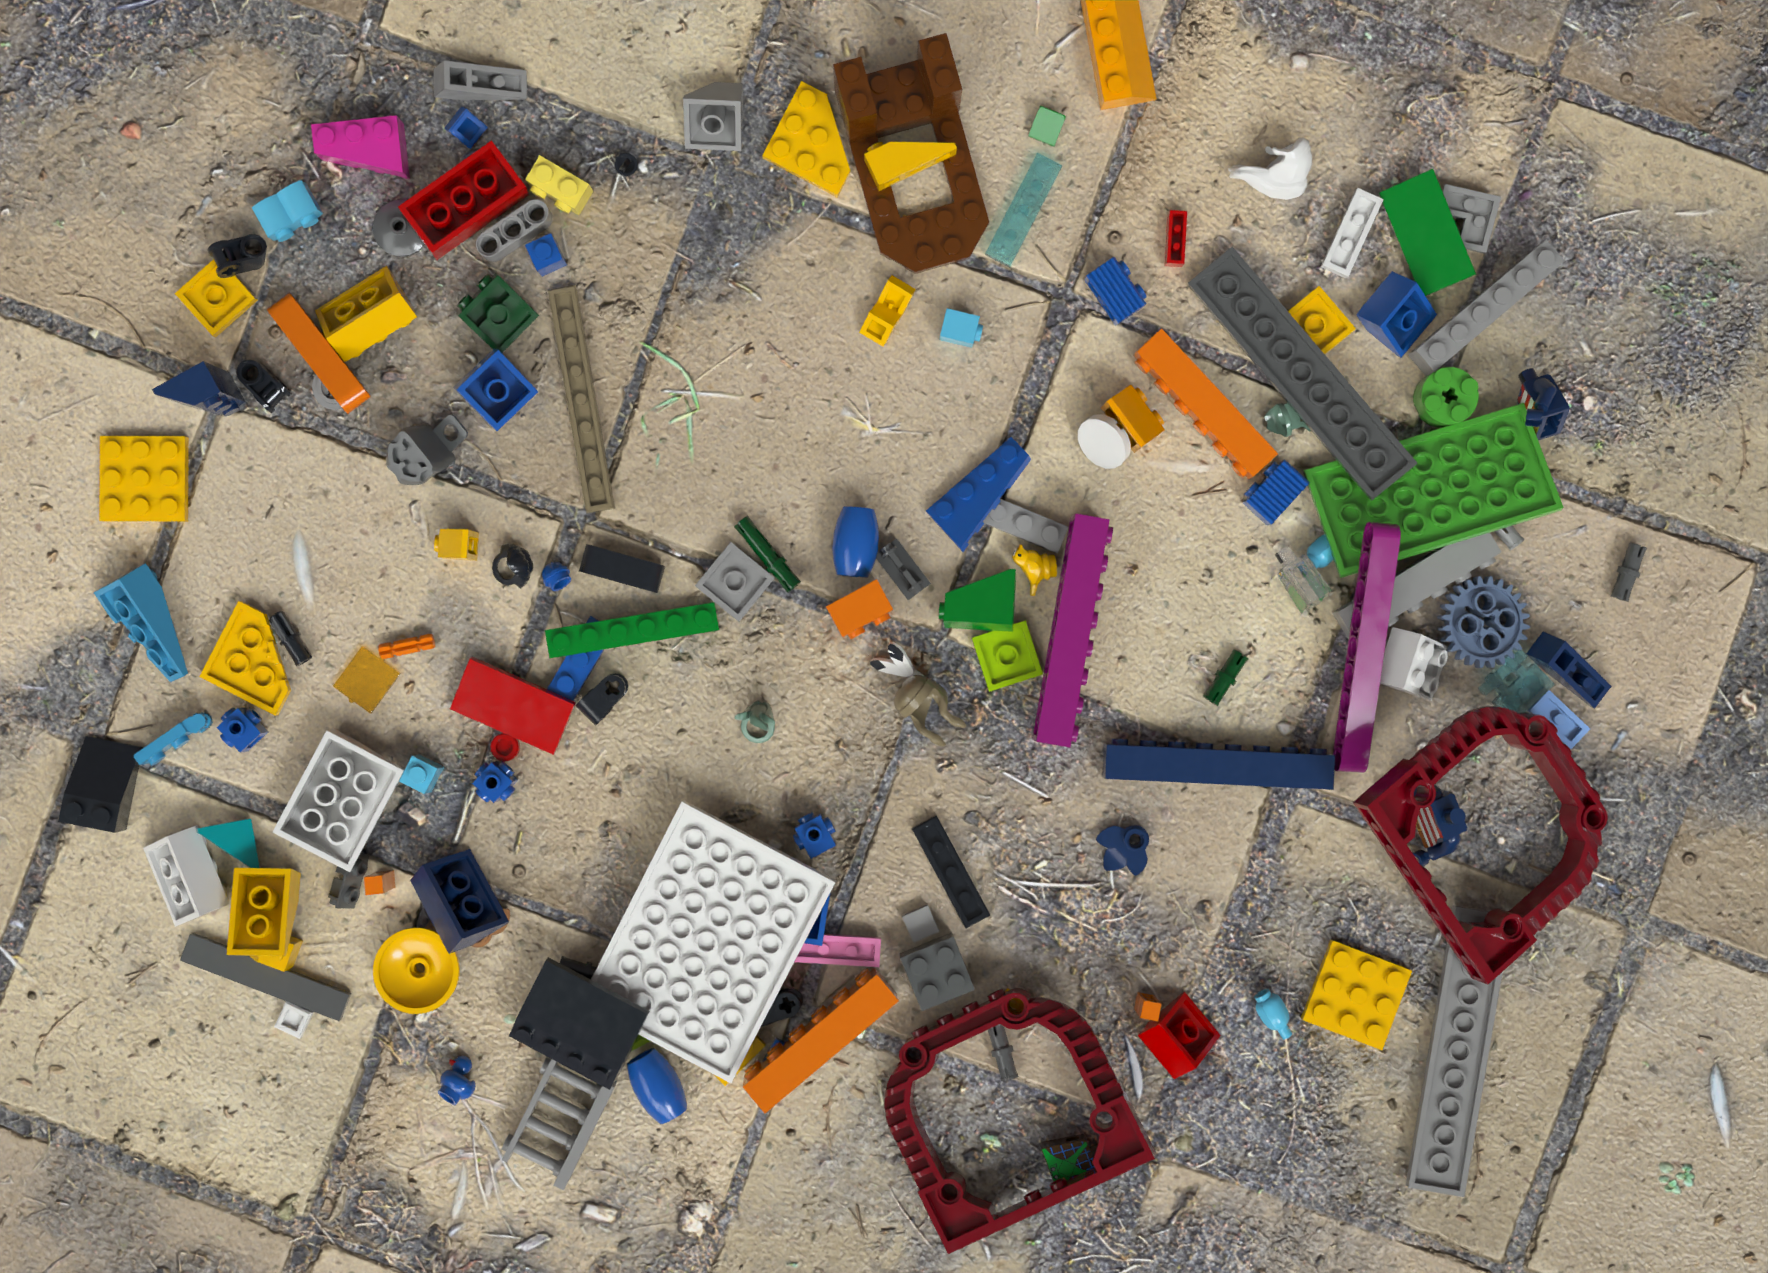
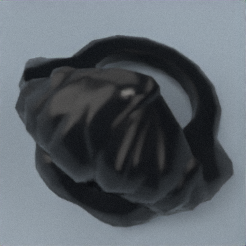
M514 544L502 545L500 553L492 562L493 575L501 584L508 586L515 584L521 589L527 584L533 571V561L530 558L529 552ZM505 557L507 558L506 564L515 574L509 580L504 579L498 571V564Z

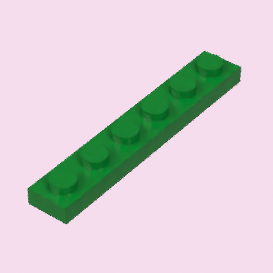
M715 602L549 629L545 630L549 659L719 631Z

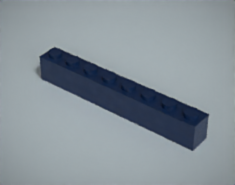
M1111 739V744L1104 743L1102 771L1104 779L1334 790L1335 755L1327 754V749L1310 748L1309 753H1298V747H1281V752L1270 751V746L1253 745V751L1242 750V745L1225 744L1224 749H1213V743H1196V748L1185 747V742L1168 741V746H1156L1157 741L1140 740L1139 745H1128V739Z

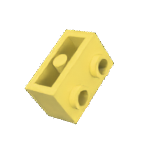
M540 155L525 179L531 187L530 192L541 199H545V197L555 201L554 206L567 214L572 211L580 215L593 193L588 183Z

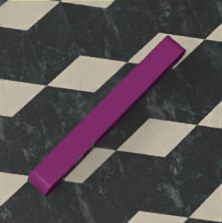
M1368 522L1363 532L1333 755H1335L1334 770L1339 772L1364 773L1369 764L1401 539V530L1398 524Z

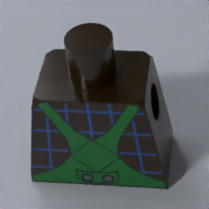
M1084 1134L1039 1143L1053 1182L1063 1177L1067 1181L1094 1168L1092 1160L1098 1144L1089 1147Z

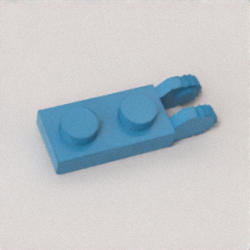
M207 713L193 714V716L188 717L134 754L135 760L139 765L150 763L153 766L166 757L165 752L172 747L178 749L189 742L188 736L190 734L203 733L207 728H210L213 723L212 716Z

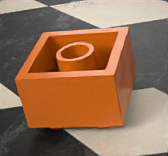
M877 579L826 606L841 636L844 638L848 635L850 640L866 632L863 627L869 623L874 622L875 626L890 619L889 613L893 611Z

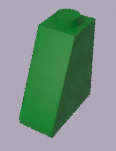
M1016 569L1006 570L945 593V602L939 603V619H943L945 628L1013 632Z

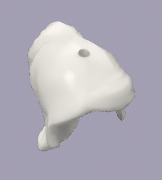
M1300 137L1295 143L1283 149H1277L1276 147L1272 149L1267 146L1265 147L1266 153L1278 156L1267 168L1241 164L1233 165L1228 168L1230 172L1229 177L1241 179L1271 198L1288 200L1299 197L1307 188L1306 177L1312 166L1310 142L1306 138Z

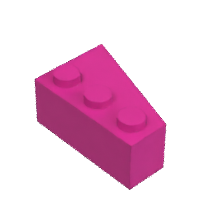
M397 115L311 124L314 153L321 160L354 168L368 169L381 174L386 173L410 180L404 123Z

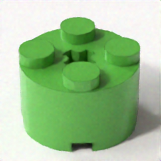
M1455 367L1441 368L1425 376L1417 384L1413 394V403L1419 417L1426 424L1438 428L1447 427L1466 420L1474 412L1478 403V383L1467 372ZM1442 393H1447L1449 402L1445 403V397L1442 396Z

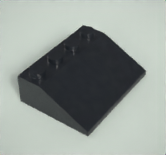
M548 957L515 1020L509 1037L610 1090L622 1071L650 1011Z

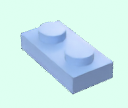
M1545 690L1527 709L1529 713L1542 715L1552 722L1558 730L1557 735L1562 743L1566 744L1570 749L1590 730L1550 690Z

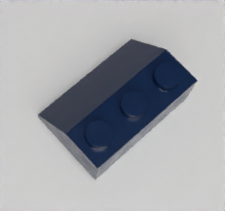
M205 361L152 389L157 396L220 416H230L240 410L239 406L246 402L230 372Z
M470 849L423 864L410 880L449 954L474 945L509 922Z

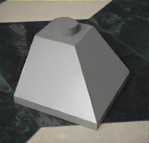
M714 82L684 95L685 149L742 150L743 83Z

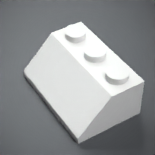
M198 825L169 835L143 848L175 927L230 904L227 889L221 884L217 874L216 862L210 857L206 847V838L196 832V828H199Z

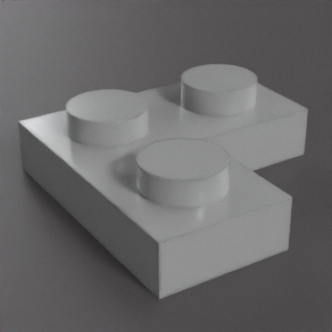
M1444 184L1442 191L1452 216L1464 220L1460 235L1466 250L1485 254L1501 197Z

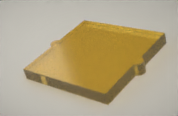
M362 646L333 687L347 696L350 703L355 702L372 714L401 673L384 662L385 659L377 657Z

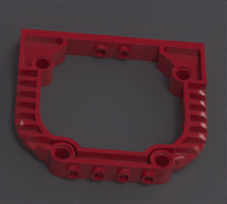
M1496 706L1472 709L1457 717L1448 727L1441 730L1439 735L1432 738L1424 748L1418 750L1410 760L1402 759L1353 801V804L1471 978L1487 985L1537 941L1534 935L1538 931L1543 930L1550 920H1554L1562 909H1566L1572 900L1582 894L1584 887L1589 885L1592 880L1593 870L1597 868L1599 863L1597 852L1598 846L1602 845L1601 830L1606 826L1608 814L1600 802L1599 793L1590 786L1586 780V773L1571 757L1572 752L1566 744L1562 743L1557 735L1558 730L1555 725L1542 715L1525 712L1518 713ZM1502 735L1511 747L1529 752L1561 801L1559 821L1562 829L1568 836V842L1562 860L1552 873L1509 911L1499 908L1492 909L1485 916L1484 922L1458 921L1446 904L1447 898L1445 894L1434 886L1431 881L1432 875L1424 866L1419 864L1407 844L1415 837L1420 809L1429 807L1435 800L1436 789L1434 785L1477 746L1494 736Z
M1014 988L1006 992L1003 989H999L987 996L989 1000L978 1004L977 1001H974L962 1008L963 1013L953 1017L952 1013H949L936 1020L938 1025L929 1029L927 1025H924L912 1031L913 1037H910L899 1051L900 1062L893 1070L885 1091V1116L896 1144L919 1188L917 1192L948 1254L1155 1159L1156 1151L1092 1027L1077 1011L1064 1003L1044 997L1031 998L1030 994L1022 988ZM1019 998L1024 1004V1009L1020 1011L1013 1010L1010 1007L1009 1000ZM1038 1023L1057 1034L1068 1048L1095 1103L1089 1119L1091 1128L1094 1132L1100 1134L1098 1146L1092 1160L1094 1168L1067 1181L1064 1177L1057 1179L1049 1185V1189L1042 1192L1039 1189L1031 1191L1024 1196L1025 1200L996 1212L992 1202L982 1200L966 1191V1181L961 1174L945 1170L918 1116L913 1098L915 1081L931 1071L940 1052L1001 1024L1008 1029L1019 1030ZM917 1047L922 1053V1058L913 1059L909 1055L908 1048ZM1103 1111L1108 1112L1112 1116V1121L1102 1123L1097 1119V1114ZM953 1184L957 1188L958 1193L954 1195L948 1194L944 1189V1185Z

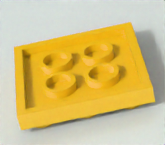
M100 436L99 521L188 522L189 437Z
M1330 939L1301 1019L1383 1050L1412 970Z

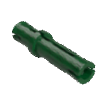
M749 516L744 517L734 526L767 567L766 571L773 574L787 593L801 583L800 579L786 564L787 560L784 556L781 557L774 550Z

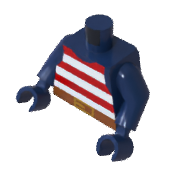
M1533 368L1522 371L1518 375L1522 386L1517 403L1525 404L1527 410L1525 426H1533L1538 441L1560 434L1570 407L1553 377L1549 374L1538 377Z
M1434 785L1436 789L1434 802L1429 807L1420 809L1416 823L1423 845L1427 848V851L1417 850L1413 852V855L1419 859V864L1422 866H1426L1430 859L1434 861L1453 853L1461 840L1460 834L1467 831L1465 812L1459 807L1455 795L1452 792L1442 790L1437 785Z

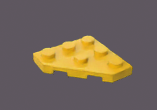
M801 81L762 158L838 198L851 172L826 93Z
M238 601L199 677L278 716L291 692V688L266 613L245 602Z

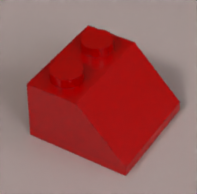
M1186 992L1180 994L1160 1011L1158 1021L1149 1020L1138 1034V1037L1173 1079L1196 1069L1221 1036Z

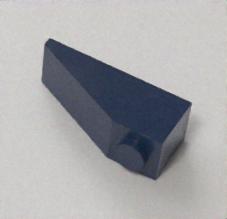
M1544 631L1526 653L1542 670L1594 709L1612 687L1565 640Z

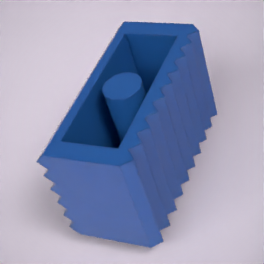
M1113 257L1089 273L1084 281L1113 324L1117 326L1146 305L1144 299L1147 296L1138 283L1134 285L1128 276L1131 272L1124 261L1120 260L1118 262Z
M1286 460L1280 461L1279 464L1276 461L1271 463L1263 472L1266 478L1260 484L1254 482L1244 493L1247 498L1243 504L1267 526L1273 524L1310 483Z

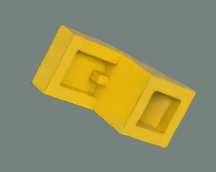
M891 275L859 333L884 347L916 289Z

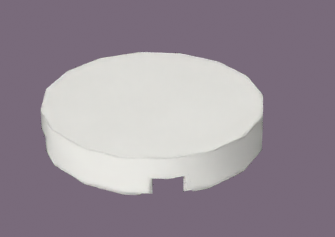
M1099 414L1089 417L1081 424L1078 430V441L1083 453L1095 465L1105 469H1114L1128 458L1131 443L1124 428L1120 430L1116 425L1118 423L1116 420Z

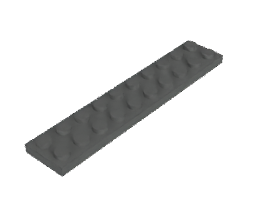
M1233 247L1188 282L1190 289L1371 501L1417 464L1415 459Z

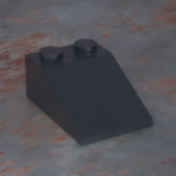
M85 736L63 795L58 822L112 833L127 830L139 770V764L135 760L134 754L143 749V747Z

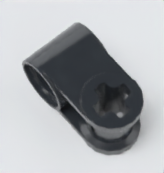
M249 234L231 240L215 242L208 247L207 251L209 256L215 260L218 277L229 278L240 273L262 268L266 259L267 245L261 236ZM254 250L258 254H249L247 251Z
M249 359L242 361L238 365L236 371L237 378L270 413L275 411L274 407L285 396L289 397L293 394L262 363ZM256 366L259 372L258 377L253 381H249L247 377L248 370Z
M610 674L595 688H592L575 706L596 726L627 693L628 681L621 674ZM609 681L612 683L618 681L620 684L618 690L620 692L615 691L611 693L609 691L611 687Z
M795 988L779 990L761 1027L795 1016L803 1003L801 993ZM786 997H788L789 1001L795 1002L792 1008L788 1004L783 1005Z

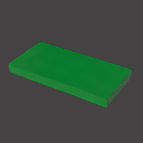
M1434 169L1379 193L1413 278L1425 296L1477 275Z

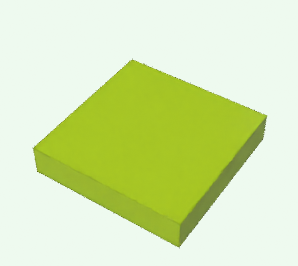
M1026 620L1013 624V632L991 631L971 638L989 692L1043 675Z

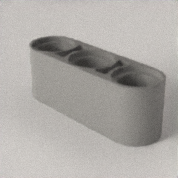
M533 199L528 201L481 233L476 240L477 251L490 262H497L551 225L553 221L551 210L541 200ZM537 209H543L545 211L544 217L539 221H533L531 219L532 213ZM520 225L521 231L518 236H508V230L511 226ZM489 241H497L496 250L492 253H486L485 245Z

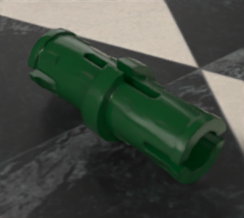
M1233 649L1232 654L1222 669L1216 671V678L1203 695V698L1219 706L1220 701L1230 686L1236 684L1235 678L1249 658L1245 655L1242 656V653Z

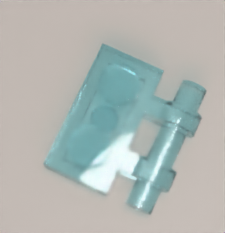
M1518 650L1514 654V659L1506 657L1504 665L1494 673L1490 672L1484 678L1485 682L1478 689L1485 696L1493 689L1496 690L1499 695L1491 703L1496 707L1507 708L1519 713L1526 712L1555 684L1536 664H1531L1525 669L1521 663L1527 658V655L1522 650ZM1511 672H1514L1517 678L1507 687L1502 680Z

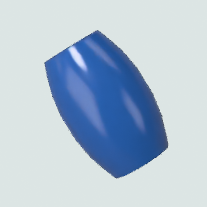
M850 506L842 508L834 529L832 545L833 561L837 575L860 578L869 577L875 564L879 543V528L874 509Z
M655 1048L648 1049L627 1063L629 1080L637 1099L646 1112L659 1124L667 1123L687 1110V1101L681 1080L673 1066Z

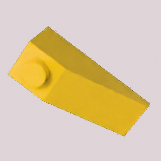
M878 142L867 149L868 152L864 154V161L878 190L881 191L956 155L957 147L955 143L888 142L883 144V142Z

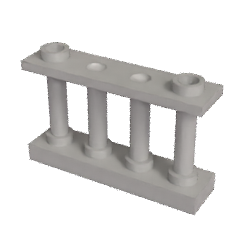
M547 1057L539 1073L543 1074V1077L514 1136L509 1134L501 1150L506 1151L502 1161L507 1163L514 1152L553 1171L552 1175L557 1177L553 1186L564 1190L617 1081L614 1082L609 1090L558 1066V1062ZM551 1075L591 1094L590 1098L595 1100L591 1109L585 1108L583 1110L544 1091ZM538 1101L579 1120L578 1124L582 1125L579 1134L573 1133L571 1136L533 1117L532 1114ZM528 1127L565 1145V1149L570 1151L566 1160L560 1159L557 1161L519 1142L525 1128Z

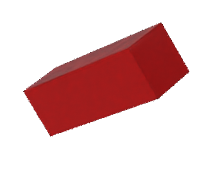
M1169 210L1167 213L1164 266L1183 267L1185 264L1187 211Z

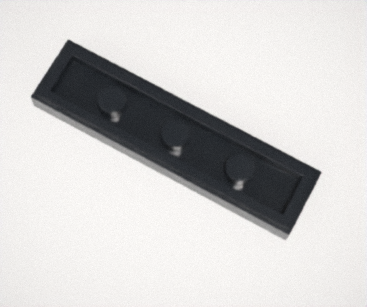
M937 815L913 827L912 830L965 928L989 917L990 913Z

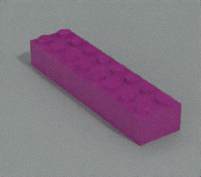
M1074 514L1070 517L1032 740L1036 742L1070 748L1071 742L1077 741L1079 725L1075 724L1076 713L1081 714L1084 697L1079 695L1081 685L1086 686L1089 669L1084 668L1086 657H1091L1094 640H1089L1091 629H1096L1099 612L1094 611L1095 602L1101 600L1103 593V583H1099L1100 574L1106 572L1108 555H1104L1105 545L1111 543L1113 527L1109 526L1110 519L1082 514Z

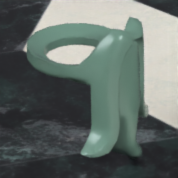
M1288 403L1276 404L1264 416V419L1267 421V430L1281 434L1284 437H1289L1292 435V430L1304 427L1309 432L1311 431L1304 421H1300L1301 418Z
M753 702L744 712L735 715L734 719L742 720L741 731L749 741L764 743L773 736L775 720L769 703ZM750 720V724L768 731L767 734L762 737L752 736L747 730L748 721Z

